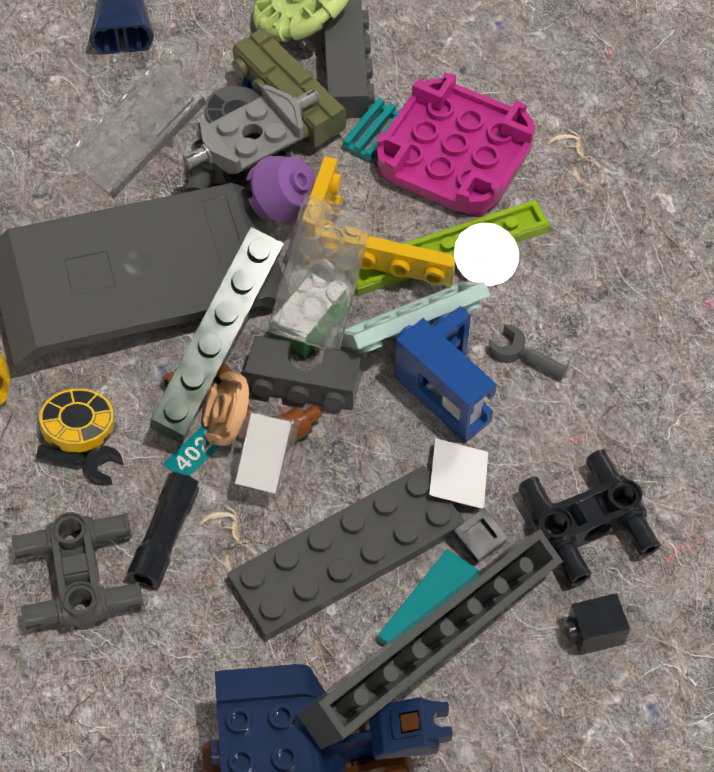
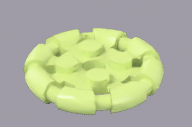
M259 0L254 4L253 20L257 30L265 29L277 42H288L290 38L300 40L323 28L322 24L330 17L334 20L345 8L349 0Z

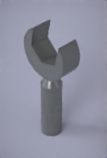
M504 325L503 333L513 340V344L500 347L489 339V352L494 359L500 362L511 363L522 356L527 363L544 370L560 380L565 377L568 371L567 366L534 349H526L525 336L515 326Z

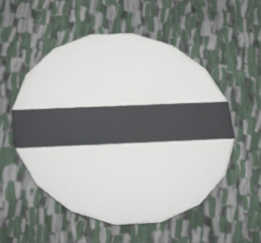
M479 223L468 227L460 234L455 243L454 257L458 269L468 280L472 282H486L487 286H493L503 283L513 275L518 265L519 251L514 238L507 230L496 224Z

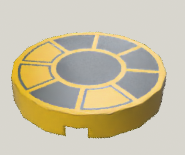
M68 389L56 393L45 402L40 410V431L45 441L50 445L53 443L60 446V450L66 452L89 451L103 444L104 438L113 432L114 410L109 400L98 392L88 389Z

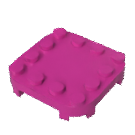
M444 72V78H434L424 82L419 78L412 85L411 96L386 133L380 132L377 140V172L380 177L387 179L396 186L455 211L467 213L474 217H482L486 215L488 209L493 208L501 200L531 151L536 125H534L532 118L526 111L527 105L516 99L513 106H509L457 85V75Z

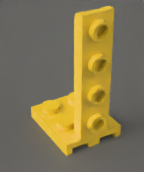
M324 156L301 219V226L305 227L301 244L302 247L306 248L302 263L316 266L318 258L322 257L331 262H344L357 265L366 270L374 269L391 273L396 277H409L426 281L431 285L452 287L455 257L451 254L333 228L334 224L331 222L333 215L339 216L343 202V196L338 195L341 190L343 175L338 174V159Z

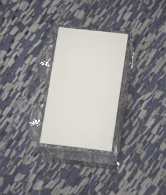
M250 410L249 416L242 419L239 428V438L243 439L240 454L235 453L231 464L230 474L235 476L233 485L276 496L284 494L300 420L263 411Z

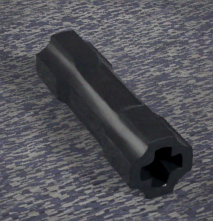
M178 472L168 474L159 495V504L142 544L137 548L127 571L129 579L134 583L139 582L140 585L151 589L160 587L170 563V555L177 537L200 489L198 487L199 482L190 475Z

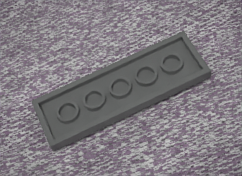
M425 465L227 573L230 584L266 641L454 536L453 531L465 521L450 500L429 495L431 474Z

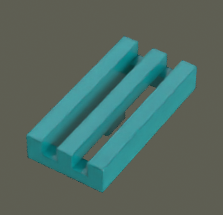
M379 97L344 138L343 148L371 162L377 155L378 137L367 150L364 147L377 135L379 129L391 117L393 119L382 131L386 133L401 109L397 111L396 105L389 103L388 106L385 105V100Z

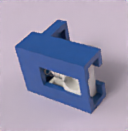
M460 306L451 314L446 313L442 315L434 326L422 318L415 325H408L400 331L396 338L395 378L466 443L492 422L493 410L483 400L485 396L489 400L495 396L497 384L466 357L471 315Z

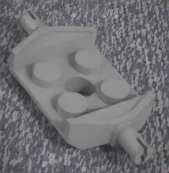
M266 84L262 86L263 96L211 123H208L205 117L200 118L203 144L197 150L182 157L186 167L188 166L190 170L207 160L210 164L215 163L228 174H237L258 163L261 159L271 156L303 139L304 130L301 117L303 109L320 101L317 91L312 88L298 97H292L290 94ZM250 133H257L261 135L259 138L254 140L251 138H245V136Z

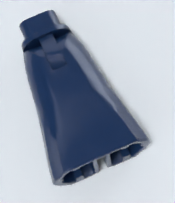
M97 0L96 12L89 36V43L100 54L120 52L121 31H123L126 51H146L153 42L154 33L143 0Z

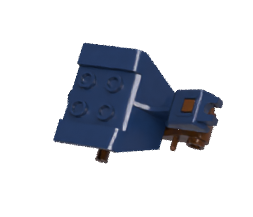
M292 664L215 671L219 739H214L204 744L202 748L203 772H412L411 756L437 754L440 743L452 740L451 726L439 727L434 723L436 718L448 716L449 704L448 702L430 701L422 697L388 703L369 718V730H367L366 722L358 727V733L348 735L345 739L320 749L297 715L299 711L325 692L309 666ZM362 760H373L372 762L360 765ZM355 761L354 766L349 768V762Z

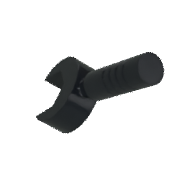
M39 445L36 455L39 460L77 468L85 466L88 478L94 484L100 486H107L113 483L110 476L99 472V466L110 460L124 465L119 451L110 446L96 447L88 453L87 457H84L78 452H66L59 448Z

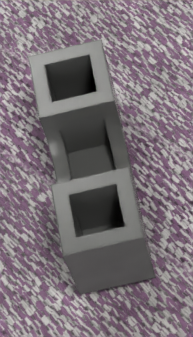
M261 336L254 337L244 372L249 392H253L261 397L277 396L288 398L295 403L310 402L321 404L333 410L354 409L362 376V354L326 348L323 361L317 367L302 370L291 364V343L289 341Z

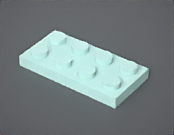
M460 282L452 285V287H447L335 332L340 346L352 348L353 351L361 349L362 353L369 352L383 346L382 340L394 336L396 339L403 328L408 325H415L422 318L431 325H434L442 315L455 311L460 306L465 311L481 306L479 300L489 297L490 293L486 282Z

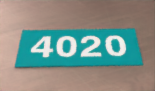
M203 424L163 465L172 472L191 475L220 446L210 444L206 440L204 434L209 433V427Z

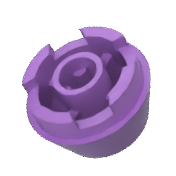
M267 156L261 159L248 173L247 181H251L253 195L248 200L255 213L263 220L272 219L279 223H291L297 220L305 211L316 180L309 166L299 158Z

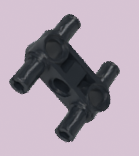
M605 449L593 452L586 459L587 466L599 486L561 502L552 503L537 476L524 480L518 488L532 513L530 522L535 531L541 529L563 561L560 563V566L571 586L584 583L592 574L577 547L618 530H625L640 557L653 554L661 545L645 519L647 517V509L641 501V488L636 482L623 475H619ZM615 500H625L630 505L623 506L618 504ZM555 527L563 533L552 534L548 532L547 528Z

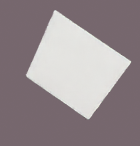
M435 438L429 495L483 509L488 452Z

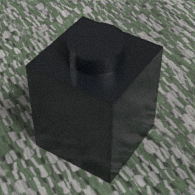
M617 593L571 604L568 619L564 620L567 639L570 643L576 644L579 655L624 645L630 631Z

